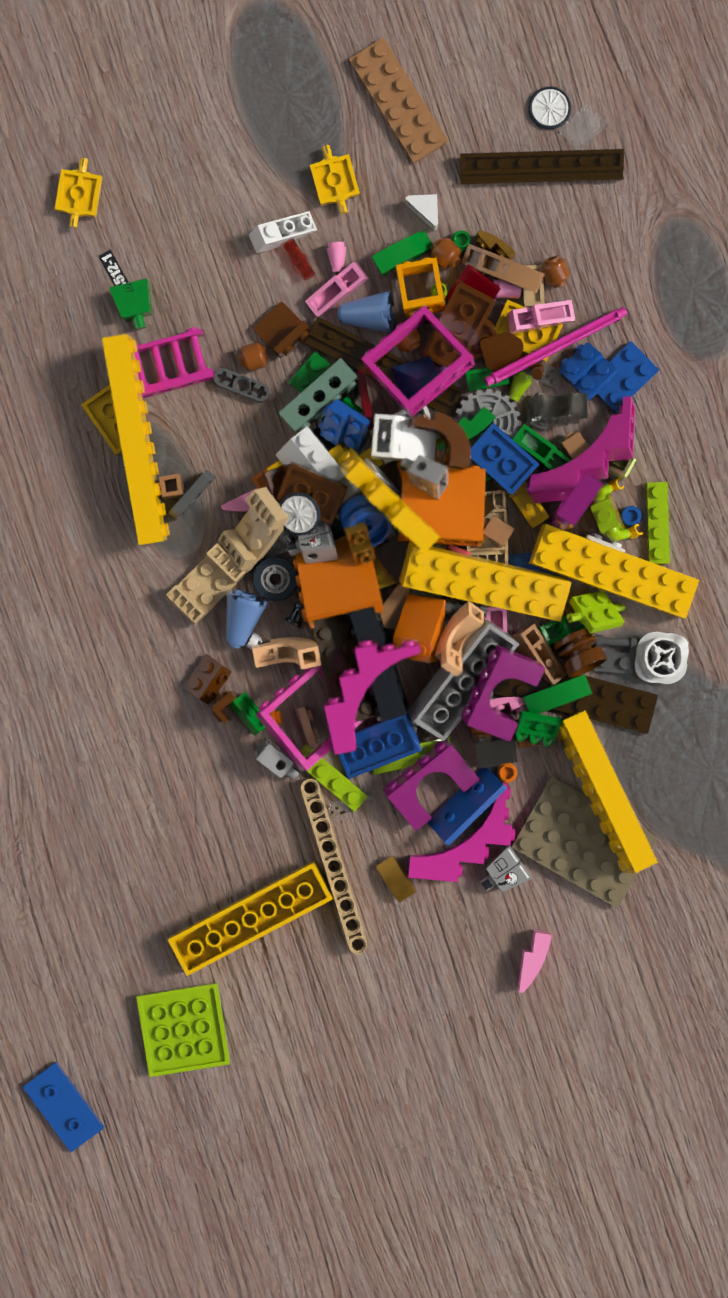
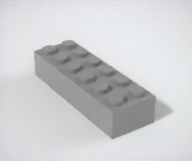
M484 617V626L471 636L463 649L462 673L455 676L451 672L444 670L441 666L410 706L407 714L413 722L442 741H445L462 719V711L471 699L473 688L477 687L480 681V673L489 662L490 652L495 649L496 645L514 651L519 643L507 632Z

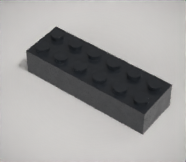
M374 606L346 613L347 618L352 620L351 632L353 638H357L358 645L361 641L371 640V643L377 642L378 650H380L381 646L390 644L380 612H375ZM394 663L379 674L369 686L371 697L376 698V714L378 717L381 716L382 721L407 715L409 707L396 663Z

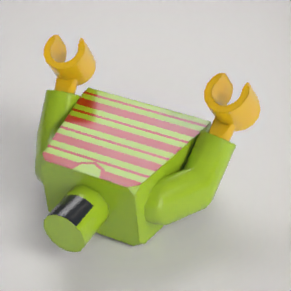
M621 478L610 480L608 484L602 486L590 505L601 534L606 537L608 536L611 541H620L628 538L635 539L643 534V532L639 533L636 530L640 526L639 524L625 529L611 495L612 492L624 488V485H618V480Z

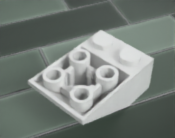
M375 414L372 459L403 461L407 457L415 461L418 455H422L434 461L436 434L431 431L408 428L409 419H411L408 417Z

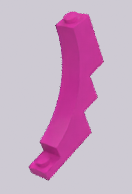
M631 396L623 397V406L619 408L620 414L611 415L602 434L584 453L561 467L530 475L527 492L529 496L531 495L534 503L566 500L586 472L596 480L607 479L609 461L633 459L636 408Z

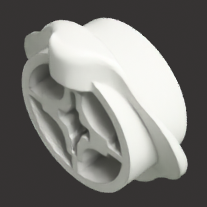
M651 632L644 635L639 640L636 648L635 673L637 677L650 683L672 684L679 681L687 670L689 654L687 640L674 633ZM655 642H665L670 647L663 650L660 646L657 647ZM648 651L652 655V659L649 663L647 658ZM674 653L676 658L675 665L673 664L671 659ZM661 654H665L664 657L662 658L663 661H662V662H658L659 659L661 658L660 655H661ZM661 666L669 673L661 675L653 671V669Z

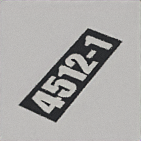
M111 249L98 256L114 286L129 283Z

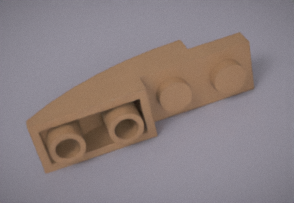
M468 244L461 262L464 265L470 264L479 271L534 293L538 292L545 275L537 270Z

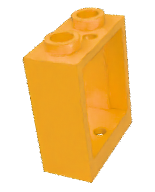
M427 257L415 262L406 261L396 265L405 318H411L414 311L424 306L431 313L444 311L445 302L437 257ZM434 271L438 295L408 301L404 276Z

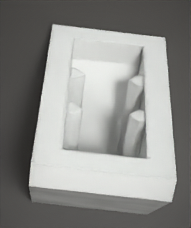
M437 194L408 195L405 198V204L435 231L438 228Z

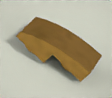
M482 230L477 232L476 243L481 249H486L490 252L496 248L495 252L499 256L509 260L515 257L516 252L500 238Z
M365 522L346 528L345 533L356 566L375 560L374 549Z
M395 856L389 857L376 866L399 903L417 892Z

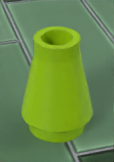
M521 371L517 372L516 375L514 374L508 395L510 399L519 402L520 398L532 384L531 380L533 377Z

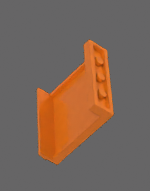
M470 466L466 470L448 468L449 484L438 500L410 484L408 472L401 469V499L439 535L440 538L434 544L481 547L484 539L486 469H480L479 466ZM399 530L398 541L413 542Z
M347 538L334 541L339 558L337 560L307 564L302 553L297 554L296 559H293L295 571H299V575L296 576L298 588H302V592H299L300 602L302 605H305V609H302L303 619L305 622H309L311 629L314 628V620L372 606H374L376 613L384 611L374 560L367 564L356 566Z

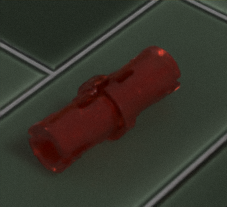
M295 239L287 241L283 247L290 255L293 266L298 268L304 280L312 278L316 273L308 263L306 254L302 253Z

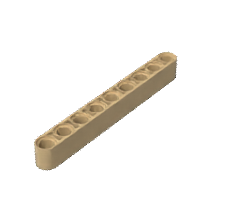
M307 778L302 782L301 792L346 940L352 953L362 954L367 948V938L321 787L315 778ZM307 782H313L316 785L314 792L309 793L305 790ZM316 801L321 803V811H312L311 803ZM320 821L326 822L328 829L323 832L319 831L316 826L317 823ZM325 841H331L334 844V848L331 851L324 850L322 844ZM335 860L339 862L340 868L338 870H331L328 863ZM337 880H343L346 887L338 890L335 888L334 883ZM347 899L352 903V906L349 909H343L340 905L341 901ZM354 919L357 921L358 926L350 929L347 927L346 922ZM355 939H361L364 945L361 948H355L352 942Z

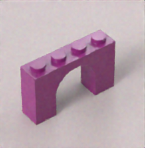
M587 472L583 474L566 500H562L548 520L552 523L550 526L564 531L572 528L603 484Z
M496 645L495 649L490 652L486 668L480 673V681L477 687H474L471 692V699L468 705L462 711V720L468 726L511 741L519 723L513 716L491 708V692L500 681L508 678L519 679L537 687L546 668L539 661Z
M447 739L436 743L430 752L421 755L414 765L405 768L398 778L389 781L383 789L388 799L415 831L432 819L416 796L417 786L423 777L433 772L446 773L451 776L463 792L480 780Z

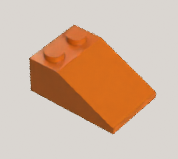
M407 594L394 634L393 645L394 647L400 646L403 641L414 640V643H420L421 652L405 659L427 663L439 661L435 657V652L443 631L445 599Z

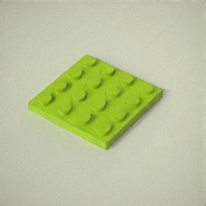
M218 982L136 996L149 1077L229 1065L231 1063Z

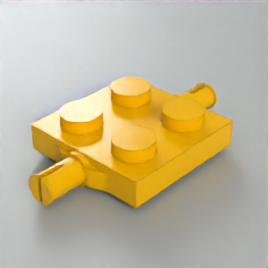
M326 145V148L325 146L321 147L325 159L311 164L310 169L320 205L337 203L340 215H343V209L345 214L348 213L345 201L359 196L360 192L349 154L340 157L332 156L330 145Z
M80 158L78 170L61 169L55 203V211L71 215L68 227H74L75 229L77 228L79 217L88 216L96 218L102 185L101 175L91 174L86 171L88 163L86 158Z

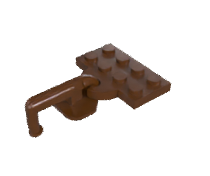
M459 281L439 321L465 347L473 358L484 357L487 367L494 372L525 357L526 355L522 354L524 348L522 340L509 332L497 334L493 323L487 319L496 300ZM435 328L421 353L424 357L431 356L432 361L446 368L461 357ZM537 362L527 367L532 370L531 374L534 379L539 380L543 377L544 365Z

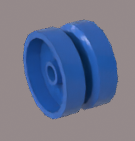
M365 495L356 496L347 501L339 515L340 523L344 530L365 522L373 547L382 543L389 536L392 529L391 522L387 516L370 502Z

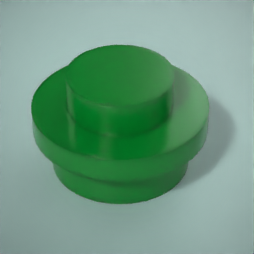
M463 230L455 232L451 238L461 251H465L468 244H471L472 241L470 234Z

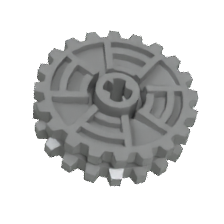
M480 389L476 391V395L471 393L467 395V401L462 400L460 403L461 409L457 408L455 412L458 418H454L457 423L463 417L471 421L483 407H486L496 416L492 424L494 423L511 439L518 433L516 429L521 426V421L517 420L520 413L514 409L516 407L515 402L510 403L508 395L503 397L501 396V391L497 390L496 393H492L491 389H487L484 393ZM485 428L478 435L469 440L470 448L477 442V440L486 432L488 428Z

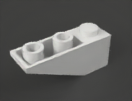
M310 211L257 225L249 234L256 253H260L317 231Z

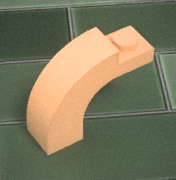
M469 601L449 620L440 635L435 652V657L441 660V666L444 670L451 672L455 676L462 673V653L466 643L474 633L484 626V612Z
M283 637L271 639L269 643L251 646L256 668L283 662L296 663L300 666L301 670L321 665L318 645L315 641L308 638Z

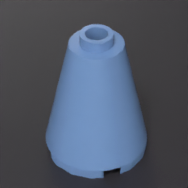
M382 292L342 303L341 308H338L337 311L338 320H341L342 324L391 333L395 323V313H392V307H395L393 295L391 292Z
M232 590L228 591L226 641L229 642V646L241 648V646L246 645L267 606L268 600L263 598L261 601L258 599L257 594L247 591L236 590L235 593H232Z

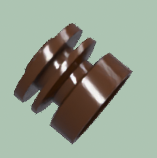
M587 628L566 635L554 645L556 652H560L558 654L559 659L570 658L563 664L569 678L583 675L608 660L602 647L592 648L598 639L597 637H591L594 633H589Z

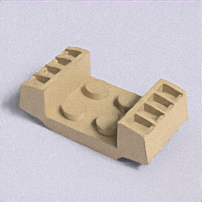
M266 487L253 490L249 494L245 502L250 509L235 529L224 530L218 539L239 569L243 571H250L266 555L284 530L283 527L289 518Z
M485 491V495L496 509L488 514L484 521L486 518L491 519L492 516H495L507 524L505 491ZM484 537L481 547L466 546V550L471 552L470 556L508 564V540L503 547H500Z
M220 542L216 543L206 553L207 556L178 585H175L166 594V598L194 626L248 572L239 569Z

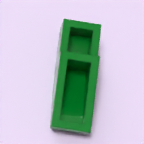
M422 230L372 256V261L380 275L384 277L397 269L396 265L406 261L412 262L429 252L433 244L425 230Z
M483 407L471 421L463 417L458 424L463 428L468 440L483 431L496 416L486 407ZM443 441L436 448L439 452L446 450Z
M526 424L521 427L512 439L548 471L572 461L557 450L556 446Z
M564 615L561 622L553 620L537 629L546 643L551 645L563 639L566 635L586 627L580 621L568 622L567 615Z
M583 674L522 698L528 712L539 714L590 695L592 691L586 675Z

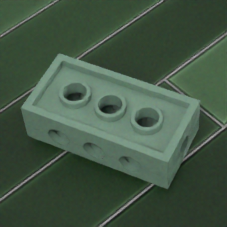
M340 358L279 412L281 419L295 435L306 426L311 429L310 425L315 420L319 422L325 417L322 412L327 404L331 405L336 399L342 401L343 395L346 393L350 395L357 388L358 380L356 374ZM333 383L340 384V387L336 389L331 388L330 386ZM318 396L325 397L323 402L315 401ZM302 410L310 411L307 416L300 415Z

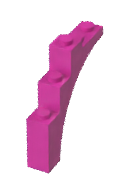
M371 640L359 642V645L355 647L359 671H356V668L344 670V674L340 675L344 699H341V697L328 699L329 702H326L324 706L335 755L356 750V713L367 688L379 674L392 664L406 657L419 654L421 652L419 642L414 643V640L403 641L400 646L394 647L393 644L381 646V649L378 650L377 642L371 643Z
M507 787L492 803L490 811L481 825L468 838L456 846L441 852L427 855H410L408 878L458 882V877H462L463 865H459V862L484 864V859H488L489 847H485L486 844L510 846L511 841L515 839V829L512 828L511 823H504V820H508L509 816L506 799L510 800L511 787Z

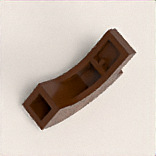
M439 412L431 414L430 419H428L429 416L417 414L416 417L409 419L408 428L431 431L443 440L446 448L444 466L462 470L470 468V443L463 428L454 419Z

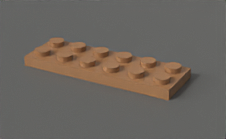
M384 37L349 59L353 69L413 164L448 143L446 136Z

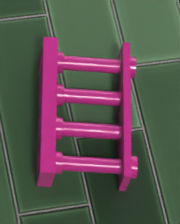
M192 327L186 329V333L141 345L137 343L138 352L134 353L135 359L139 360L141 366V373H138L139 380L143 381L145 393H141L142 398L214 380L213 369L205 367L198 337L204 336L202 329ZM187 340L191 342L198 368L195 373L191 374L185 371L178 344ZM168 345L171 346L178 372L177 378L173 379L166 377L159 348ZM151 350L158 380L157 383L149 385L145 379L139 353Z

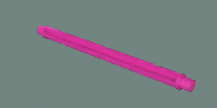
M624 307L618 310L614 309L612 312L490 373L488 377L484 378L485 384L487 386L498 384L500 381L616 321H620L622 317L627 315L626 309Z

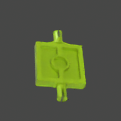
M604 591L575 596L569 602L575 613L567 615L568 622L580 621L585 625L589 633L621 627L625 622L619 614L620 611H625L626 609L624 603L613 604Z

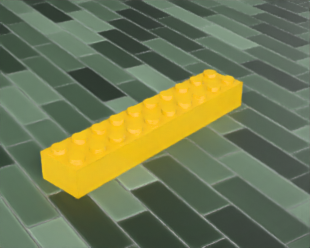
M128 334L102 338L138 544L143 545L165 541L167 536L170 535L168 523H164L163 516L166 515L165 504L161 503L160 483H157L156 475H159V468L157 462L153 461V454H156L154 442H150L149 434H152L151 424L146 421L145 414H148V406L141 393H145L143 381L139 380L138 373H141L140 362L135 359L134 352H138L137 343Z

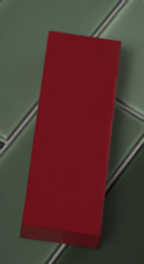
M364 369L357 370L356 374L363 415L370 420L368 430H374Z

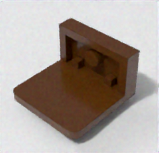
M280 302L255 325L254 331L281 359L284 355L288 356L294 350L293 346L296 343L302 342L308 337L310 328L285 303Z

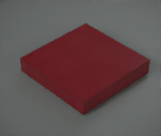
M468 264L445 298L450 300L459 281L493 299L498 295L501 288Z

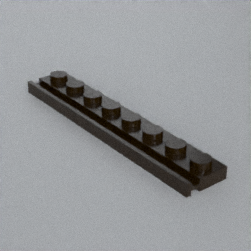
M624 149L460 153V184L624 180Z
M317 317L304 342L305 345L337 361L341 358L349 367L355 370L364 369L365 375L375 379L364 367L361 358L366 351L376 346ZM387 352L374 364L396 386L391 368L409 362ZM451 384L443 391L442 396L436 397L426 406L450 417L463 389Z

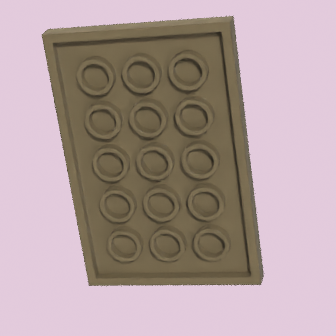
M551 776L511 848L618 909L638 872L626 874L625 871L622 872L617 863L619 858L616 853L611 851L608 844L610 842L609 837L600 828V818L591 809V799ZM642 829L652 849L658 837Z

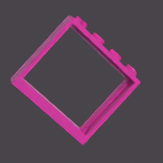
M426 306L414 311L411 318L405 323H400L393 333L389 336H384L375 348L366 351L361 358L364 367L411 418L475 365L473 356ZM427 320L461 357L408 400L374 363Z
M321 665L306 668L300 676L298 674L293 676L288 681L289 685L285 689L283 687L278 689L273 694L274 698L270 702L268 700L263 702L258 708L259 711L255 714L300 771H308L333 748L331 735L304 758L269 713L316 672L325 681ZM364 720L355 722V728Z

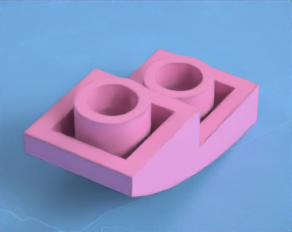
M502 697L490 700L491 708L497 711L506 709V705L510 712L515 711L516 714L521 711H527L524 700L520 697Z

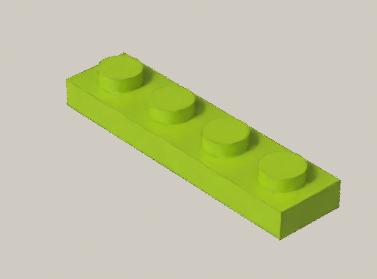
M647 482L648 561L654 564H670L668 482Z
M305 744L299 752L305 758L313 749ZM323 757L307 771L354 812L368 797L367 794Z

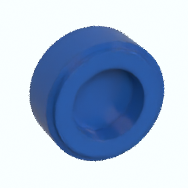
M635 506L624 508L620 514L623 524L629 527L638 524L641 520L640 510Z

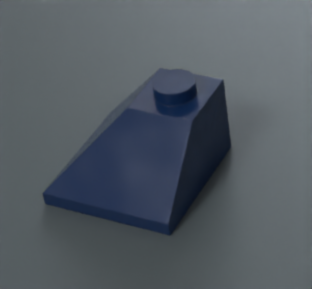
M431 356L391 368L396 387L408 400L438 376Z

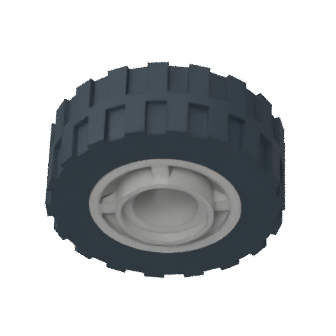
M277 556L269 557L261 561L255 568L253 584L259 595L266 600L282 601L290 597L298 586L296 581L298 572L295 571L294 565L288 559ZM273 573H278L281 576L280 584L275 585L271 582L270 577Z

